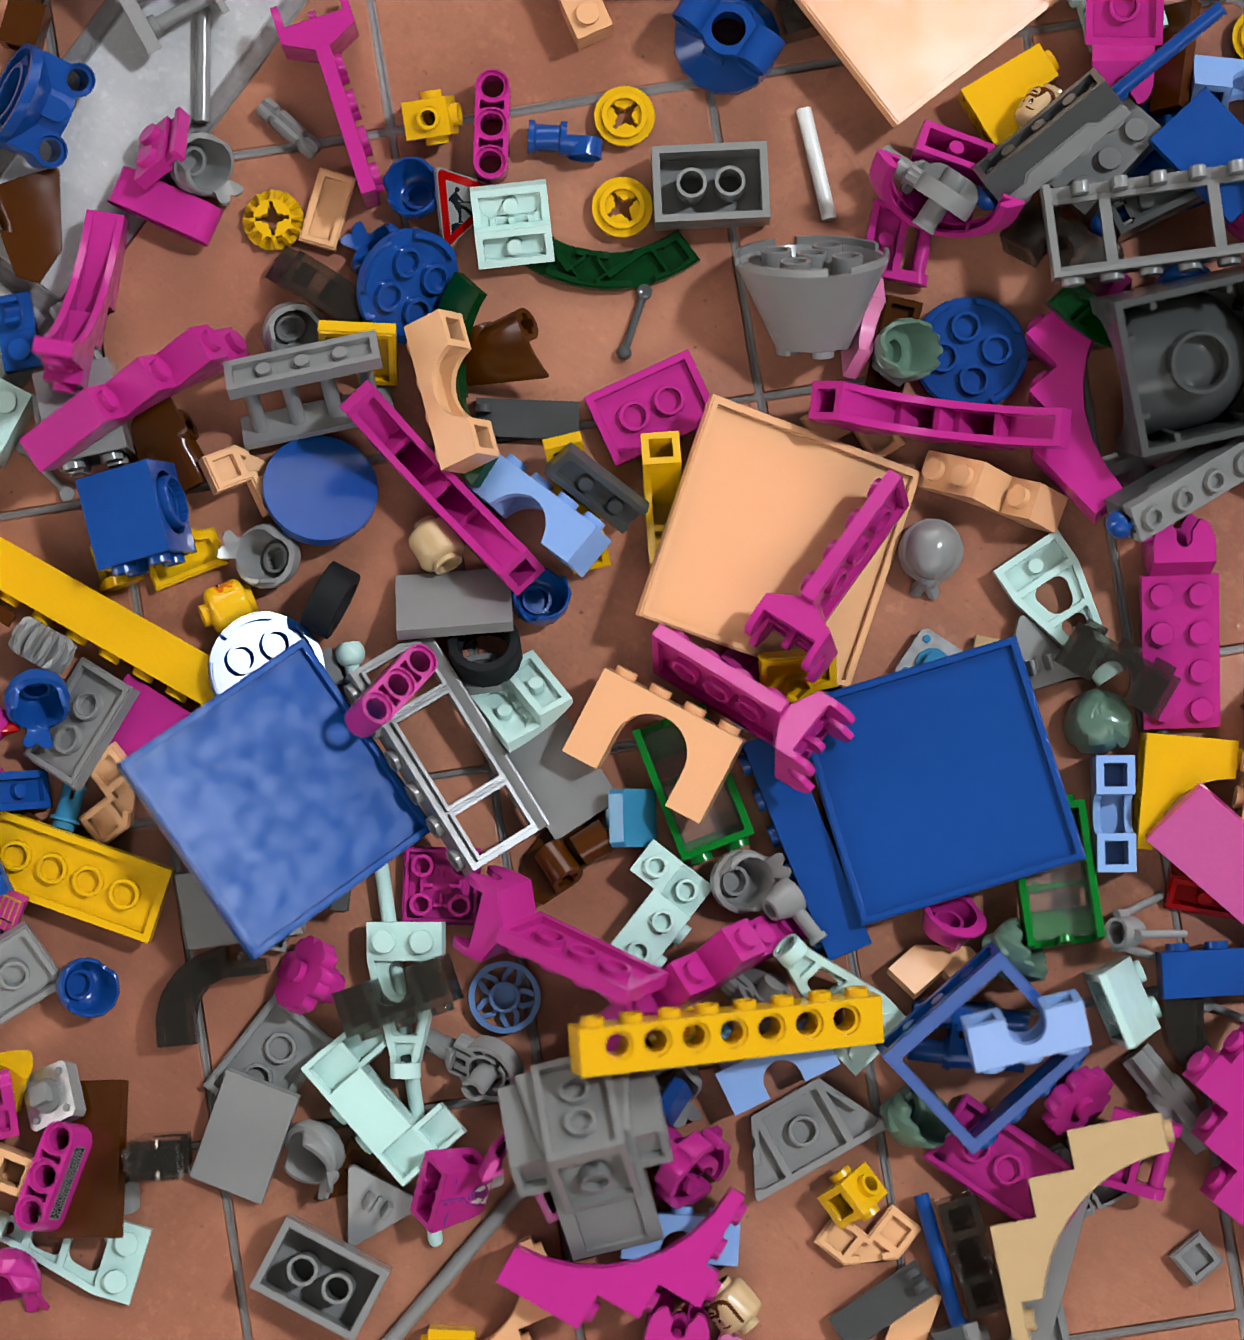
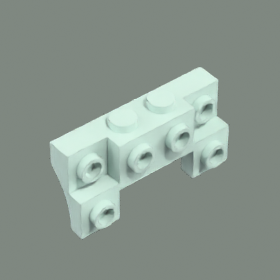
M653 839L630 870L654 889L610 945L661 968L667 961V958L662 954L671 942L678 947L692 929L686 923L711 892L709 882Z
M365 1014L334 1041L318 1052L301 1070L332 1105L329 1108L332 1115L341 1124L346 1125L348 1123L357 1134L355 1140L367 1154L374 1153L403 1187L420 1173L425 1151L448 1149L467 1130L443 1102L437 1104L419 1121L413 1116L369 1065L372 1060L387 1048V1043L382 1032Z

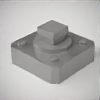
M59 1060L31 1073V1077L27 1082L24 1099L32 1130L44 1132L46 1126L51 1122H72L84 1117L86 1105L77 1064L72 1061Z

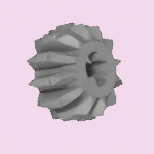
M31 616L23 617L19 625L16 624L11 633L12 637L8 642L10 649L16 654L43 669L57 674H62L66 667H69L77 649L75 641Z

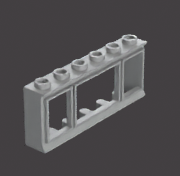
M1235 159L1229 161L1227 165L1207 168L1205 164L1190 166L1185 171L1167 173L1166 169L1151 171L1147 176L1128 178L1127 175H1117L1111 177L1110 181L1088 183V180H1079L1073 182L1071 186L1051 188L1050 184L1042 185L1039 193L1043 211L1051 283L1061 282L1062 288H1071L1085 285V279L1100 277L1101 283H1109L1123 280L1125 273L1139 272L1141 278L1162 275L1163 268L1178 267L1179 272H1191L1202 269V263L1217 261L1218 267L1241 264V258H1244V243L1227 245L1219 185L1244 181V159ZM1206 186L1214 247L1118 259L1110 199ZM1098 201L1106 261L1061 267L1053 207Z
M408 639L349 672L343 679L346 685L343 687V690L349 702L353 704L372 684L367 675L397 658L412 645L424 644L435 653L437 668L432 675L438 680L439 685L404 705L390 721L371 736L375 740L379 738L386 749L384 756L387 763L394 772L397 773L399 771L406 781L405 790L410 800L415 805L420 804L427 815L425 821L430 832L435 838L440 837L448 849L446 856L452 867L456 871L461 870L466 877L470 872L478 870L541 831L550 823L435 639ZM445 695L448 696L451 706L458 712L468 728L471 738L478 744L488 760L491 770L497 775L494 779L449 806L398 726V723ZM504 787L509 794L511 802L518 808L528 826L479 856L455 816Z

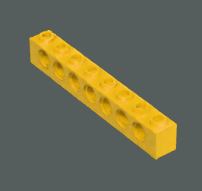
M857 985L845 987V993L831 995L830 990H812L807 992L808 997L794 999L793 994H776L770 996L769 1002L756 1003L755 998H739L733 1000V1006L719 1007V1004L716 1002H704L695 1004V1010L681 1011L680 1007L669 1006L657 1008V1014L643 1016L642 1011H624L619 1013L618 1019L604 1020L603 1015L580 1017V1023L568 1024L571 1072L581 1078L884 1043L882 996L869 991L868 986ZM840 1008H844L845 1018L842 1023L835 1026L833 1022L834 1014ZM807 1012L808 1022L806 1026L801 1030H797L796 1020L798 1016ZM770 1016L771 1026L769 1030L764 1034H760L758 1030L760 1021ZM732 1020L734 1025L732 1034L722 1039V1026L727 1021ZM690 1025H695V1037L690 1042L684 1043V1030ZM657 1029L658 1039L656 1043L646 1048L644 1044L646 1034L650 1030ZM619 1033V1046L614 1051L607 1052V1039L611 1035Z

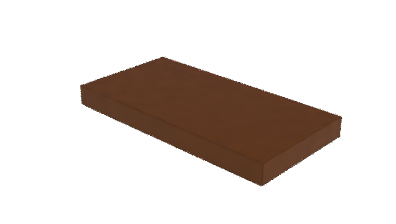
M80 1081L86 1113L84 1117L70 1123L82 1124L89 1128L93 1140L92 1147L65 1219L60 1228L48 1233V1238H123L129 1081ZM67 1134L66 1136V1146L69 1143V1134ZM53 1171L51 1177L52 1184L55 1180V1171Z

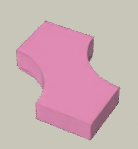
M883 277L880 279L850 344V348L841 351L844 377L856 380L873 352L875 329L880 313L886 303Z

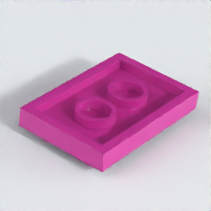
M687 349L585 396L584 400L617 468L641 457L640 433L679 431V437L682 438L697 431L709 392Z

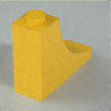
M1040 43L962 88L957 99L982 140L999 146L1020 127L1017 125L1014 115L1022 100L1032 87H1043L1044 84L1054 85L1059 76L1057 73L1059 64L1050 50L1044 51Z
M1140 732L1135 781L1136 794L1132 816L1133 832L1136 833V849L1153 850V845L1146 840L1145 835L1164 817L1172 804L1191 790L1199 781L1204 784L1215 780L1236 779V772H1241L1240 766L1243 749H1239V741Z

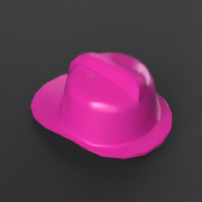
M969 894L923 908L922 926L924 932L931 940L945 946L952 953L958 951L969 938H976L982 935L987 927L985 916L975 905Z

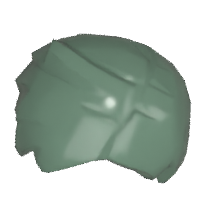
M899 318L893 320L882 328L875 339L872 352V369L879 372L888 382L899 387L904 382L922 379L930 375L941 364L937 359L944 351L939 343L940 335L932 331L930 323L919 319Z
M1091 689L1080 694L1072 701L1064 715L1062 729L1065 732L1067 742L1071 745H1076L1079 752L1099 755L1110 752L1118 747L1125 748L1129 742L1133 716L1126 702L1116 693L1103 689Z
M1009 918L1001 923L993 933L983 938V948L992 941L1029 982L1045 980V975L1049 971L1045 966L1047 958L1042 952L1043 949L1029 950L1023 945V932L1018 918ZM1002 970L997 974L1001 980L1013 983Z
M905 1085L897 1090L893 1096L889 1097L880 1106V1115L883 1118L884 1127L889 1130L895 1141L902 1146L936 1149V1147L943 1146L945 1138L951 1134L950 1129L909 1085ZM930 1089L938 1097L937 1093ZM938 1097L939 1100H940L946 1107H948V1104H947L943 1099H941L940 1097Z

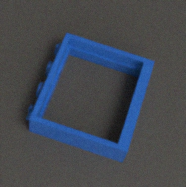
M992 941L884 1037V1043L875 1045L885 1061L973 1155L980 1149L984 1150L991 1146L997 1139L998 1133L1005 1126L1019 1121L1025 1115L1027 1107L1038 1097L1043 1098L1055 1088L1056 1081L1067 1071L1072 1072L1080 1067L1085 1061V1055L1091 1051L1086 1046L1082 1047L1080 1052L1073 1055L1053 1054L969 1130L965 1128L902 1060L1001 970L1039 1011L1037 998L1042 997L1041 994Z

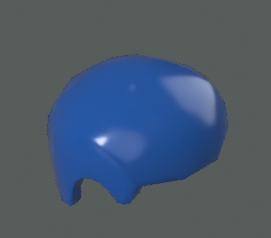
M403 157L392 163L383 178V184L387 191V202L391 208L406 219H422L437 209L434 182L435 168L420 157Z
M544 567L546 570L518 596L514 592L511 593L512 605L516 615L523 621L535 626L555 623L566 613L572 595L567 578L564 575L559 576L546 567Z
M90 957L71 960L61 969L56 983L59 1002L63 1007L75 1015L86 1018L104 1016L115 1006L120 994L119 980L116 972L99 960Z

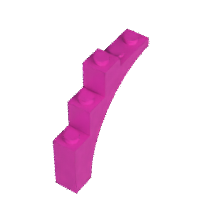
M87 209L75 266L61 309L49 331L42 337L34 336L32 352L45 365L42 379L49 385H53L52 391L75 395L76 389L82 390L88 387L94 350L101 351L108 311H115L130 222L125 215Z
M1125 273L1124 279L1120 281L1101 283L1100 280L1093 289L1094 294L1100 297L1131 290L1132 279ZM1052 311L1046 316L1041 313L1026 327L1028 332L1026 333L1025 343L1050 372L1048 373L1044 370L1031 381L1028 402L1033 407L1066 408L1072 410L1068 449H1032L1031 460L1095 525L1108 513L1104 499L1121 490L1123 486L1105 465L1092 439L1085 414L1083 381L1086 363L1094 341L1074 331Z
M208 324L190 327L157 354L137 357L106 383L85 387L20 438L19 441L40 473L58 469L103 436L150 407L196 383L223 373L224 361L250 356L246 350V342L232 327L216 330L210 328Z
M368 380L339 406L388 464L412 486L428 506L455 531L468 548L517 596L546 570L533 554L487 509L453 472L441 470L435 453Z
M813 381L808 420L866 435H898L925 443H958L988 451H1015V448L1068 449L1072 410L1056 407L1007 406L953 401L886 391L846 381Z
M766 914L750 921L745 918L721 928L697 951L672 961L665 966L663 970L669 972L666 987L626 1005L611 1003L598 1015H603L604 1020L618 1019L619 1013L624 1011H642L643 1016L657 1014V1008L669 1006L680 1007L681 1011H684L719 987L774 957V948L784 937L796 934L804 941L807 936L793 918L773 921ZM656 1029L650 1030V1031L646 1034L645 1038H646L648 1035H650L652 1032H654ZM619 1033L613 1034L607 1039L606 1047L608 1052L614 1051L619 1046Z
M1243 1022L1238 1029L1232 1031L1225 1038L1223 1048L1219 1053L1206 1044L1202 1050L1192 1055L1187 1063V1069L1182 1075L1215 1102L1210 1109L1204 1110L1199 1115L1195 1127L1190 1132L1223 1159L1219 1166L1212 1168L1207 1173L1204 1184L1199 1190L1244 1227Z
M730 1186L713 1211L689 1233L663 1249L636 1259L607 1264L573 1263L544 1256L516 1243L497 1276L496 1282L576 1329H579L583 1321L590 1324L601 1304L595 1300L598 1295L638 1319L643 1311L650 1314L661 1295V1292L656 1290L658 1285L700 1308L704 1300L709 1303L712 1302L722 1282L717 1280L719 1270L708 1264L710 1258L718 1260L728 1242L727 1239L723 1238L730 1223L737 1226L747 1209V1205L742 1203L745 1195Z

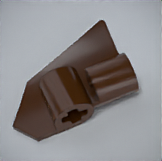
M58 168L35 172L0 184V225L2 228L0 234L15 276L38 284L42 282L62 252L60 171Z
M520 308L493 322L489 321L473 326L469 339L471 350L463 359V364L466 365V382L468 386L549 377V374L540 363L529 343L537 338L538 326L533 315L527 309Z
M171 396L133 418L130 429L139 461L152 459L174 463L184 493L207 482L198 463V460L205 455L196 441L199 438L196 426L184 410L177 409Z
M597 816L562 839L555 840L546 827L524 855L522 875L531 879L535 903L544 905L573 886L582 878L585 868L617 848L611 846L609 835Z

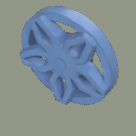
M498 961L485 966L476 974L469 988L468 1001L471 1013L481 1026L495 1033L508 1034L517 1032L532 1022L540 1007L541 992L535 976L526 967L512 961ZM508 967L502 975V982H499L496 976L487 972L495 968ZM516 969V982L514 984L507 982V977ZM522 973L530 980L534 991L527 988L518 989L522 982ZM481 978L493 981L495 986L491 990L487 989ZM478 984L482 992L489 995V997L483 998L476 1006L475 990ZM524 993L535 997V1000L525 1003L520 1002V994ZM486 1003H490L494 1008L491 1012L479 1014V1011ZM533 1006L529 1016L519 1023L520 1012L516 1007L524 1009ZM511 1011L514 1013V1026L512 1027L505 1017V1013ZM497 1012H500L499 1018L504 1027L494 1026L484 1019L494 1017Z

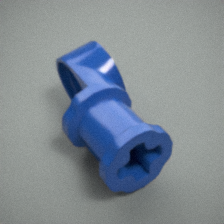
M529 120L528 154H534L535 151L559 152L560 156H568L570 160L577 162H598L602 160L603 140L601 138L589 135L567 134V121H561L560 125L536 124L535 120Z

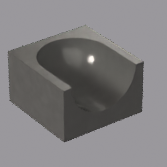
M1244 266L1229 267L1090 299L1092 314L1101 321L1111 342L1120 375L1124 421L1121 433L1116 435L1119 451L1144 458L1244 435Z

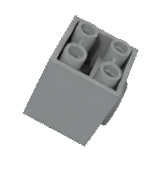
M108 356L93 359L88 387L106 383L120 372L119 367ZM44 370L31 373L36 392L32 397L36 425L81 390L76 389L75 395L52 391L53 385H49L42 379ZM130 420L87 447L62 467L58 468V470L62 473L68 472L69 477H75L91 473L92 466L106 464V468L111 469L129 464V458L138 457L130 429Z

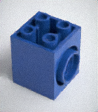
M144 459L75 480L98 571H112L114 577L126 574L127 577H136L149 573V566L162 564L163 567H170L186 562L184 556L197 552L189 523L187 499L179 482L174 463Z

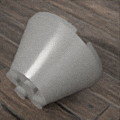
M834 235L796 236V243L776 245L775 238L766 239L741 246L734 252V264L776 346V354L779 356H795L799 352L811 353V358L818 360L834 358V351L850 348V344L890 259L888 247H885L884 252L879 250L878 242Z

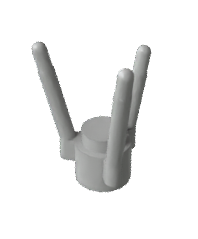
M1163 892L1152 895L1125 909L1114 910V917L1105 926L1106 940L1111 945L1113 952H1126L1153 960L1156 958V953L1136 947L1144 939L1185 938L1188 936L1186 930H1146L1141 920L1131 916L1165 898Z

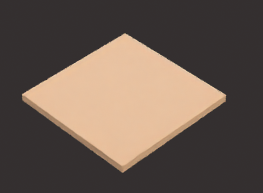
M1059 0L794 1L891 126L895 128Z
M709 394L635 615L758 658V653L787 651L781 646L784 637L774 631H771L758 647L750 645L748 642L751 636L744 633L748 619L766 593L801 596L800 587L806 575L812 570L816 572L823 562V554L829 543L834 539L838 541L846 530L845 523L849 515L856 508L861 509L868 499L867 493L872 483L877 478L882 479L890 469L902 476L909 507L825 623L831 632L838 652L837 687L844 688L850 686L922 472L715 394ZM794 645L790 650H801V648Z

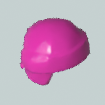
M7 1247L0 1249V1302L22 1297L27 1312H37L39 1308L48 1311L50 1306L41 1294L42 1278L37 1260L26 1251L18 1248Z

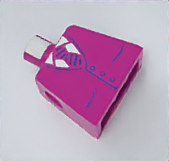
M464 1147L425 1151L410 1211L431 1234L480 1215L485 1209L490 1189L503 1185L504 1173L484 1183L482 1182L479 1175V1167L484 1157L476 1149Z

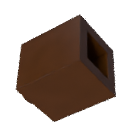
M8 0L0 27V44L3 48L17 51L19 47L28 42L43 49L53 15L47 5H44V0Z

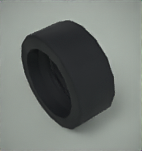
M332 561L323 572L310 595L302 613L300 625L328 639L344 616L358 587L360 575Z
M515 625L514 631L449 636L447 640L452 668L459 679L472 686L484 688L500 685L509 680L519 670L523 658L519 631ZM479 636H496L507 642L508 650L500 658L492 662H471L463 656L462 649L469 641Z

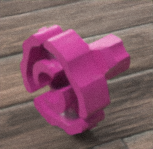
M667 1124L674 1161L661 1164L654 1179L657 1183L654 1191L657 1193L658 1199L665 1201L670 1207L680 1209L689 1204L693 1205L708 1195L713 1188L701 1176L703 1172L715 1182L723 1178L730 1164L729 1152L731 1146L722 1138L723 1130L718 1125L712 1128H705L701 1134L698 1131H694L684 1138L673 1126L671 1127Z

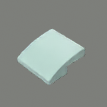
M546 179L470 187L479 270L555 262Z
M533 649L522 655L523 658L519 670L509 680L502 683L503 691L471 695L472 700L492 732L509 753L543 732L573 704V698Z

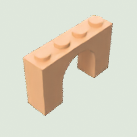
M617 665L615 670L604 668L562 751L595 769H599L604 765L618 735L629 721L643 714H657L669 719L680 729L687 746V760L665 806L699 824L703 823L746 742L745 738L739 736L741 729L723 719H720L718 724L704 717L707 711L689 701H686L684 706L670 700L673 693L655 683H651L648 688L636 682L638 674L621 665Z

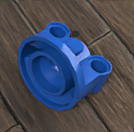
M681 0L671 14L676 20L675 55L682 72L697 87L716 95H737L757 87L771 73L778 55L786 45L785 41L779 36V28L772 11L761 0ZM732 18L739 21L744 26L746 32L739 43L723 45L714 38L712 26L718 20Z
M28 42L19 47L0 76V147L24 157L33 168L48 169L62 165L67 158L68 149L61 135L71 118L75 99L87 96L95 87L96 79L92 69L84 63H69ZM70 71H74L79 77V86L75 91L67 83V76ZM44 141L50 145L52 150L48 161H44L39 154V147Z

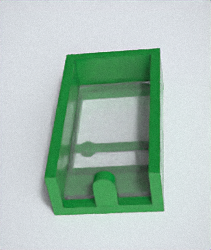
M704 703L698 705L699 707L707 711ZM706 712L704 717L711 721L708 712ZM665 718L645 728L632 731L681 861L690 859L692 866L714 858L711 852L713 849L726 845L728 852L750 844L747 836L755 834L731 771L705 821L699 824L665 806L687 760L686 741L680 729L672 721Z
M1073 794L1066 795L1086 859L1015 880L1024 940L1023 945L1029 950L1101 942L1106 937L1085 799L1074 800Z

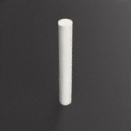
M803 107L796 110L821 219L822 221H829L837 218L812 109L811 107Z

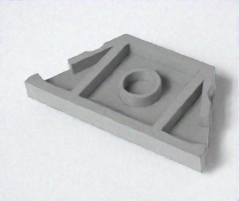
M819 1077L753 1113L750 1116L754 1190L757 1201L760 1202L884 1131L887 1128L884 1127L883 1120Z

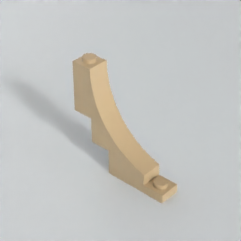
M1162 1112L1067 1130L1075 1169L1028 1178L1036 1217L990 1226L1013 1340H1032L1031 1332L1038 1331L1033 1307L1026 1309L1025 1302L1045 1297L1052 1256L1071 1216L1085 1198L1114 1173L1149 1156L1170 1151L1169 1143L1176 1142L1171 1118L1163 1119Z

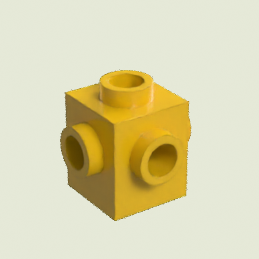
M441 89L418 92L420 100L401 102L406 141L426 138L427 146L449 143L448 135L460 133L458 125L463 123V114L460 103L454 100V95L442 96Z
M864 1161L853 1169L847 1164L829 1177L832 1184L817 1199L839 1229H842L857 1219L864 1222L880 1210L877 1203L888 1191Z

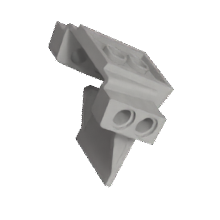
M570 1056L532 1065L530 1066L531 1072L515 1076L516 1084L497 1088L509 1166L519 1198L551 1191L573 1261L664 1239L646 1171L647 1167L674 1161L655 1070L581 1078L571 1072Z

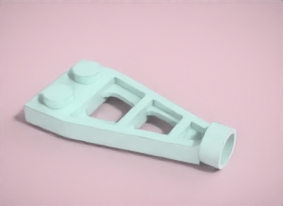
M1058 529L1056 534L1049 533L992 572L1012 603L1090 673L1089 675L1097 687L1123 670L1112 652L1080 562ZM1057 576L1067 581L1072 594L1070 608L1060 614L1049 612L1035 597L1037 588ZM1076 613H1081L1085 616L1093 633L1092 639L1084 645L1075 644L1062 629V623ZM1098 658H1105L1107 662L1096 668V660Z
M366 922L367 965L390 1055V1078L419 1079L421 1078V1062L446 962V922ZM417 961L422 965L423 975L420 987L415 994L400 995L394 990L389 973V968L393 962ZM397 1004H415L418 1007L417 1028L413 1034H401L397 1031L394 1008ZM407 1054L412 1058L411 1061H401V1057Z
M796 934L784 937L774 948L773 956L785 967L801 998L808 997L807 992L811 991L807 981L819 969H823L837 982L829 989L831 995L845 993V987L861 985L868 986L869 991L882 996L884 1037L906 1018L882 991L807 947ZM876 1044L833 1049L836 1056L855 1076L879 1054L875 1046Z
M0 1209V1243L3 1242L11 1247L26 1251L39 1264L92 1295L126 1305L131 1303L153 1228L124 1220L123 1238H104L106 1248L100 1267L96 1270H87L74 1262L70 1256L69 1251L73 1239H63L58 1254L48 1253L34 1246L32 1239L35 1231L22 1230L15 1222L14 1213L11 1214V1212ZM13 1222L14 1231L8 1235L6 1232L9 1223Z

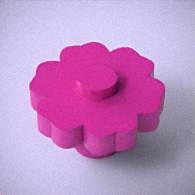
M310 935L297 942L294 952L286 953L277 971L280 981L274 989L278 1005L293 1013L303 1015L306 1012L313 1011L317 1002L320 1004H332L341 997L345 988V978L335 968L337 955L335 954L334 946Z
M1083 1066L1076 1071H1067L1056 1081L1055 1088L1046 1096L1047 1100L1044 1106L1047 1110L1043 1114L1042 1120L1057 1136L1064 1132L1067 1134V1130L1088 1126L1091 1118L1099 1116L1110 1101L1111 1096L1108 1092L1113 1087V1082L1099 1066L1092 1069L1088 1066Z

